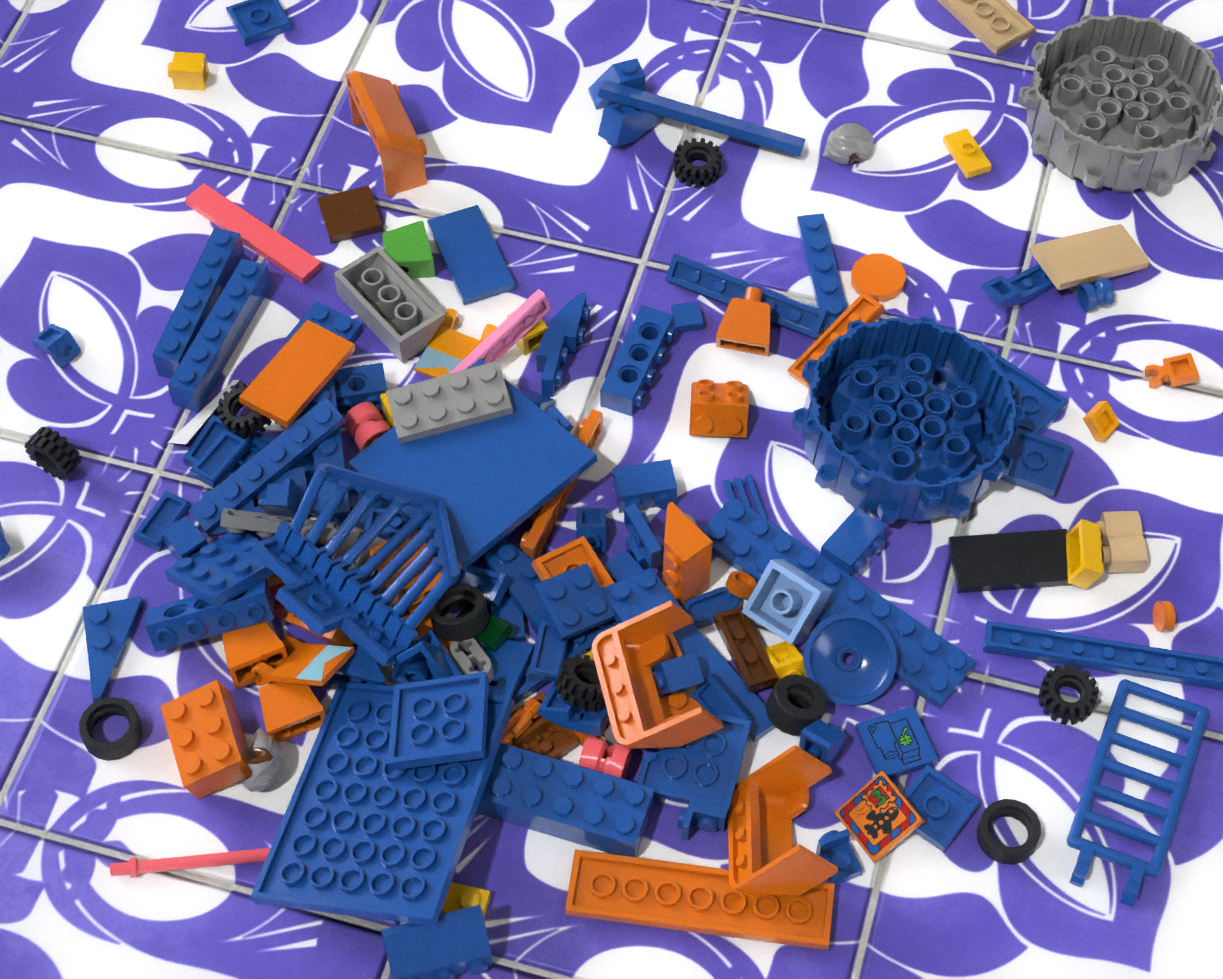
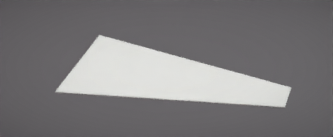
M233 380L168 443L187 444L219 406V399L224 400L223 393L225 391L229 393L231 391L230 387L236 385L239 380Z

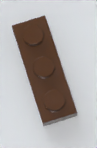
M743 606L714 614L713 621L749 693L775 685L778 681V676L748 616L741 612Z

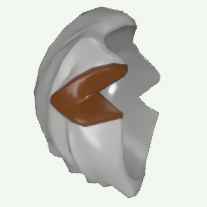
M857 123L842 124L828 136L823 157L840 165H851L855 160L862 162L870 153L874 138L871 132Z
M261 728L256 731L249 749L252 759H249L247 764L252 770V775L242 781L244 787L250 792H257L272 785L280 775L284 765V749L279 747V742L275 741L273 736L265 734Z

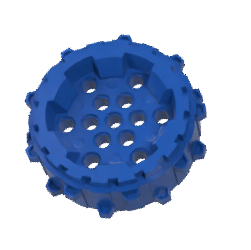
M921 316L916 320L889 318L873 323H864L860 320L849 323L847 333L836 338L826 348L822 357L820 356L818 360L806 361L802 377L810 386L805 406L794 410L792 415V428L801 432L804 438V448L811 465H814L816 471H818L815 482L822 489L830 488L834 493L840 494L850 505L858 507L862 511H865V509L875 513V516L879 517L881 522L893 524L897 519H908V522L948 515L956 519L967 516L970 510V503L979 499L987 491L991 481L997 482L1002 476H1008L1014 459L1006 453L1014 428L1021 426L1025 419V409L1015 404L1009 381L1004 372L996 365L998 355L992 349H983L977 346L968 337L953 329L939 326L933 318Z

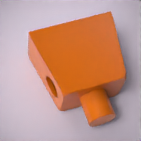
M748 287L746 288L744 299L731 298L716 334V347L769 357L771 305L761 302L763 293L761 289Z
M266 622L229 631L222 635L227 666L236 689L255 682V679L260 676L259 673L251 671L258 662H264L275 668L288 657L283 642Z
M270 681L269 684L258 689L266 732L273 736L275 741L281 743L321 727L325 718L324 709L308 685Z

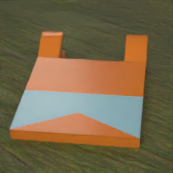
M284 636L281 641L287 648L288 657L276 669L264 662H258L251 671L260 674L255 679V684L258 686H264L270 681L324 686L355 653L354 647L302 643L291 636Z

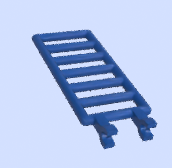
M1123 679L1118 683L1066 839L1069 847L1080 851L1069 882L1070 884L1082 888L1092 857L1101 858L1130 869L1120 903L1133 907L1141 887L1143 875L1152 878H1158L1161 875L1209 719L1210 711L1208 708L1127 679ZM1130 693L1195 716L1192 730L1124 707L1128 694ZM1120 718L1188 742L1184 756L1117 733L1116 730ZM1114 744L1180 768L1176 782L1107 758L1111 745ZM1103 770L1172 794L1168 808L1166 809L1100 785L1099 782ZM1094 797L1105 799L1162 820L1163 824L1159 836L1090 811ZM1085 824L1094 825L1155 848L1151 863L1081 838Z

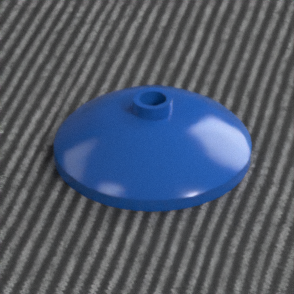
M857 612L838 613L821 621L809 635L803 654L804 669L807 677L822 688L827 700L841 705H861L880 696L890 685L897 666L896 647L887 629L874 618ZM847 652L853 656V661L850 664H845L842 660L843 655Z

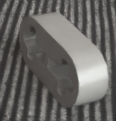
M471 638L452 642L450 645L451 655L464 675L479 673L476 670L474 671V667L477 666L480 671L487 673L490 683L494 678L492 663L477 641ZM463 650L470 652L471 655L467 657Z

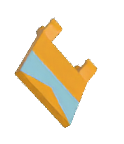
M448 308L445 312L444 321L415 365L414 371L430 378L449 374L497 327L487 324L480 340L453 330L459 323L458 311Z

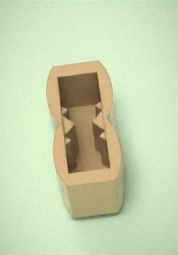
M1102 512L1100 520L1095 523L1100 525L1101 539L1103 541L1101 548L1102 563L1105 564L1107 572H1144L1148 562V555L1139 512Z

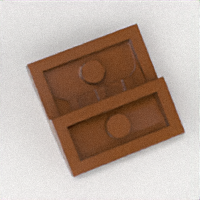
M540 692L533 698L542 704L546 696ZM521 705V706L518 707L516 710H514L513 712H511L510 718H511L519 709H522V710H523V709H524L523 706ZM540 715L536 719H531L532 723L516 740H511L513 742L511 746L558 760L581 745L580 738L572 730L554 724Z

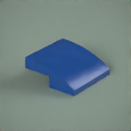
M554 682L538 709L539 715L561 727L580 733L601 736L609 722L607 708L603 706L602 710L597 711L594 708L593 712H588L587 707H584L583 711L578 710V705L576 704L571 707L568 705V699L563 701L560 698L561 694H557L556 682Z

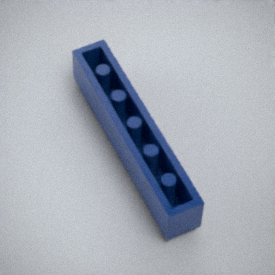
M214 227L152 354L159 376L172 378L240 260L243 258L245 253L240 233Z
M244 258L240 260L167 384L173 405L199 413L271 288L267 265Z

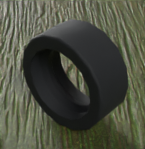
M470 585L449 587L429 611L434 632L440 638L447 641L471 639L483 631L490 618L484 594L478 588ZM461 607L474 608L471 613L464 617L456 619L444 618L447 613Z
M116 697L102 698L92 703L83 712L79 721V734L90 754L102 760H117L131 754L139 745L142 737V723L134 706L125 699ZM113 715L127 718L129 728L122 738L108 743L98 742L94 739L92 731L101 719Z
M1002 799L991 803L984 809L977 827V841L981 850L990 859L1001 864L1014 865L1027 860L1033 855L1041 836V823L1037 814L1027 804L1014 799ZM1002 816L1012 817L1020 821L1028 831L1026 842L1018 847H1007L998 843L990 833L992 821Z

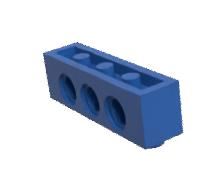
M644 305L641 306L600 389L601 407L633 416L636 407L642 406L646 395L645 389L647 385L651 386L655 379V368L657 364H662L666 355L665 347L667 343H672L674 340L676 327H673V314Z
M383 363L341 368L333 375L337 407L340 414H346L351 408L363 402H372L378 409L381 408L380 395L387 391ZM308 406L295 420H299L308 412Z
M265 579L217 608L196 596L148 608L145 628L154 651L157 652L273 620L275 601L268 581Z

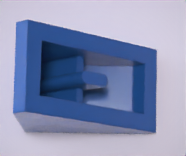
M361 646L354 649L355 653L328 680L329 683L337 685L339 681L386 685L385 677L377 662Z

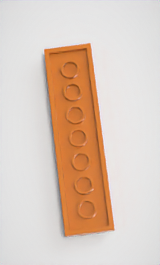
M575 849L565 915L828 950L835 884L821 882L800 896L742 894L730 886L728 869Z

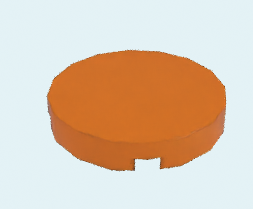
M871 253L862 256L855 262L851 270V285L855 292L859 295L864 292L873 299H878V302L895 299L902 293L906 282V271L901 262L883 253Z

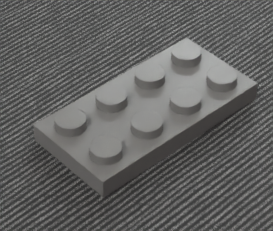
M499 361L386 391L400 444L513 414Z

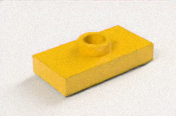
M967 128L943 137V144L967 179L991 171V163Z

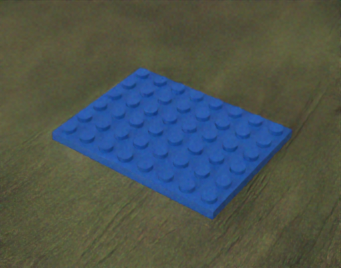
M339 681L251 894L254 903L436 926L514 706L512 697L488 695L485 758L391 771L387 761L394 686Z

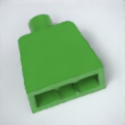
M423 220L382 234L383 250L411 279L435 277L434 260Z

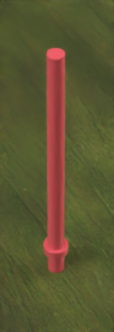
M270 848L140 861L137 858H130L129 862L110 863L111 877L130 875L131 878H135L142 873L264 862Z

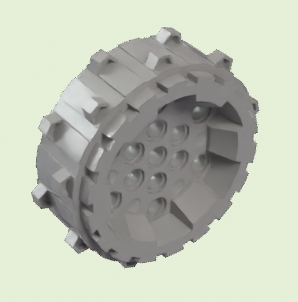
M1089 14L1081 16L1080 22L1063 28L1046 43L1037 42L1032 50L1031 58L1036 64L1031 86L1020 87L1017 102L1026 108V123L1029 133L1033 137L1031 149L1036 155L1042 154L1049 163L1053 162L1057 170L1072 180L1074 177L1082 179V184L1090 188L1101 190L1104 186L1112 188V192L1131 193L1132 190L1141 188L1142 192L1153 189L1155 191L1166 189L1169 183L1188 173L1199 161H1210L1215 153L1216 145L1210 140L1217 117L1223 116L1222 81L1217 68L1213 64L1215 55L1210 49H1203L1184 33L1163 25L1160 19L1149 16L1142 19L1129 15L1094 17Z

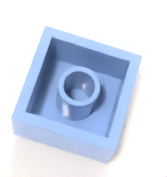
M771 559L741 612L791 645L803 643L833 590L786 560Z

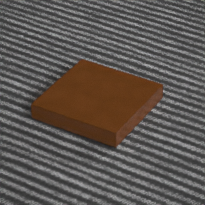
M369 185L317 198L330 243L383 231L382 222Z

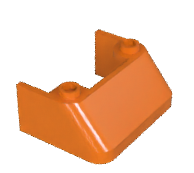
M357 70L346 73L352 123L354 126L365 123L381 158L386 196L426 185L424 155H427L426 144L423 139H418L400 102L401 96L397 84L392 85L390 80Z
M671 600L599 633L592 643V654L614 738L618 743L629 749L681 747L724 728L722 721L702 707H698L683 715H673L666 719L664 717L651 666L663 661L669 652L667 635L694 623L693 618Z
M796 745L736 785L728 814L729 884L733 889L742 894L800 896L838 873L837 866L799 844L793 848L792 819L805 812L808 808L809 787L832 773L830 766Z

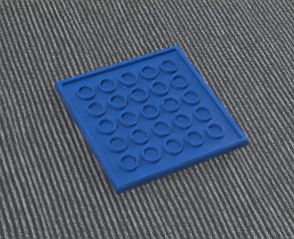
M479 359L469 368L484 365L486 363L482 359ZM505 378L504 381L513 414L403 444L399 443L394 426L348 462L350 468L355 472L442 497L446 505L458 565L463 570L598 461L597 455ZM384 498L389 504H391L392 501H393V500ZM409 505L403 507L400 513L409 521L419 512L420 508Z

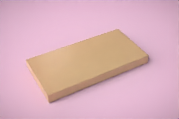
M937 0L995 55L1035 35L1036 28L1006 0Z
M1122 224L1033 244L1030 249L1031 254L1057 290L1146 269L1150 264L1149 259Z

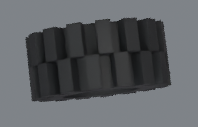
M691 138V143L685 140L683 141V146L681 144L677 146V150L674 153L675 177H679V182L684 183L686 181V186L691 187V184H695V188H700V184H703L705 188L709 186V182L714 184L716 178L719 179L722 167V152L719 151L717 145L713 147L712 141L709 140L708 143H705V139L701 138L700 142H696V138ZM693 160H701L706 162L707 164L702 166H695L690 164L689 162Z
M242 382L239 383L240 388L238 389L235 385L231 386L232 392L230 394L227 391L223 393L226 399H219L218 404L221 407H217V412L219 414L218 417L230 432L239 437L241 435L243 439H248L249 433L254 438L258 436L256 431L260 430L262 433L266 431L264 425L270 426L272 421L254 410L244 417H237L239 410L245 406L240 403L239 396L248 387Z
M40 427L24 446L26 453L30 455L31 460L37 462L36 465L38 467L41 466L44 472H49L52 477H57L59 480L67 479L82 462L79 451L74 449L75 446L72 443H68L65 436L61 437L59 432L56 430L53 432L49 427Z
M575 655L574 659L572 657L567 658L566 662L564 661L556 682L557 694H561L560 698L563 701L568 699L569 706L578 705V710L583 711L584 707H587L588 712H593L594 708L597 711L602 710L603 706L606 707L595 662L590 660L589 655H584L583 659H581L580 655Z
M1065 664L1062 670L1061 665H1057L1054 671L1050 669L1046 677L1044 676L1038 695L1040 697L1039 705L1040 707L1044 706L1043 712L1045 715L1050 712L1052 713L1050 719L1054 722L1059 717L1062 718L1060 724L1066 725L1068 719H1070L1071 725H1075L1079 719L1081 722L1085 721L1087 716H1090L1098 699L1099 688L1095 687L1097 683L1095 678L1089 680L1091 674L1089 671L1086 670L1083 674L1080 672L1081 666L1076 665L1075 670H1072L1071 664ZM1063 686L1071 687L1080 694V699L1077 702L1064 701L1057 695V689Z

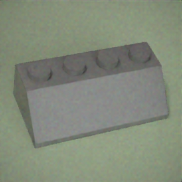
M380 246L334 273L336 291L339 297L401 363L424 350L445 319V313Z

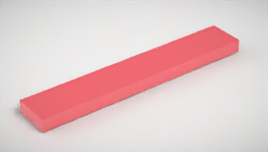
M205 183L185 198L187 206L221 229L240 233L243 244L302 284H305L322 268L320 260Z

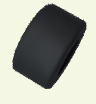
M788 675L780 678L767 699L766 713L768 719L781 732L792 736H801V732L806 726L818 719H822L827 707L826 695L822 688L808 677ZM791 702L799 705L802 708L794 706L793 704H791Z

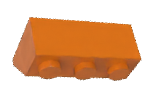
M671 502L667 505L663 584L683 608L687 600L709 590L713 541Z

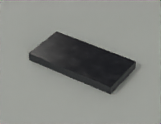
M1067 529L949 537L948 546L957 593L1072 585L1068 583Z

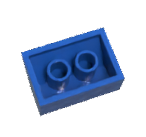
M480 904L441 914L436 926L406 923L381 930L392 979H454L455 976L466 973L469 975L481 974L487 968L493 966L491 949Z

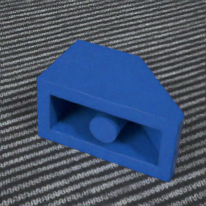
M638 58L612 64L588 88L595 109L598 110L607 105L617 104L598 97L599 89L605 80L645 91L646 76Z
M818 719L802 730L799 748L831 767L844 749L846 735L836 725L825 723Z

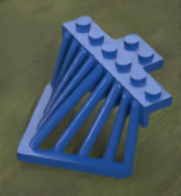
M328 463L318 465L291 525L285 520L281 521L275 535L254 543L250 552L263 566L269 568L286 584V586L279 588L275 598L285 606L287 611L297 616L311 631L319 636L337 628L341 629L348 635L351 641L361 646L376 662L383 666L395 662L397 655L411 647L418 634L415 630L447 589L456 583L460 576L446 505L442 497ZM324 481L337 484L309 533L305 537L302 536L300 532ZM350 489L365 492L327 544L318 549L315 545L346 492ZM383 497L393 500L387 509L343 556L331 560L332 556L375 499ZM410 505L420 508L419 512L362 566L346 572L400 513L403 507ZM425 523L418 534L372 580L361 584ZM429 540L426 547L395 579V581L385 590V592L375 595L376 592ZM438 553V556L433 558L429 566L394 607H387L429 560ZM441 570V578L407 620L401 619L403 614Z

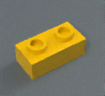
M1081 519L1066 533L1069 584L1087 589L1102 576L1104 571L1101 551L1103 541L1099 524Z

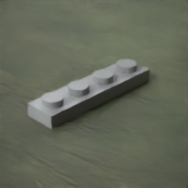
M223 508L220 527H227L226 530L233 533H244L245 530L257 531V535L272 537L275 535L281 521L285 520L291 525L294 517ZM306 519L300 534L305 537L316 520ZM329 521L318 543L327 544L341 524Z

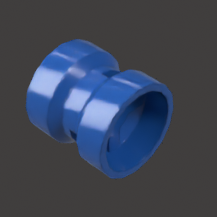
M1107 278L1098 279L1092 285L1084 283L1077 287L1079 305L1086 312L1094 310L1097 305L1105 307L1114 303V289Z

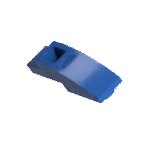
M586 293L578 294L559 311L541 339L536 353L537 371L543 372L541 378L542 395L554 396L556 386L561 387L563 370H560L561 365L567 364L568 354H576L578 343L583 344L585 327H583L584 321H589L591 305L586 304Z

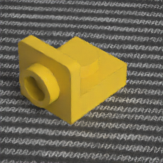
M784 641L764 648L778 676V681L780 678L788 675L807 677L804 669V658L793 644L791 645Z

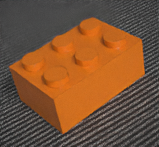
M217 679L160 706L183 787L200 800L252 775V770L247 764L248 760L252 758L232 693Z

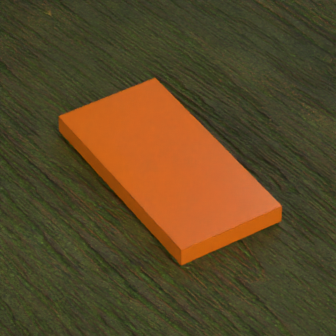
M306 320L239 396L240 403L289 428L355 351V344Z

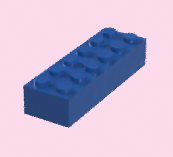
M500 743L476 813L609 854L636 857L654 807L655 788Z

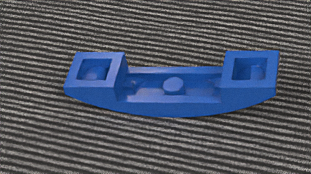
M1039 263L1008 279L1000 275L981 285V289L1002 307L1025 303L1055 287Z

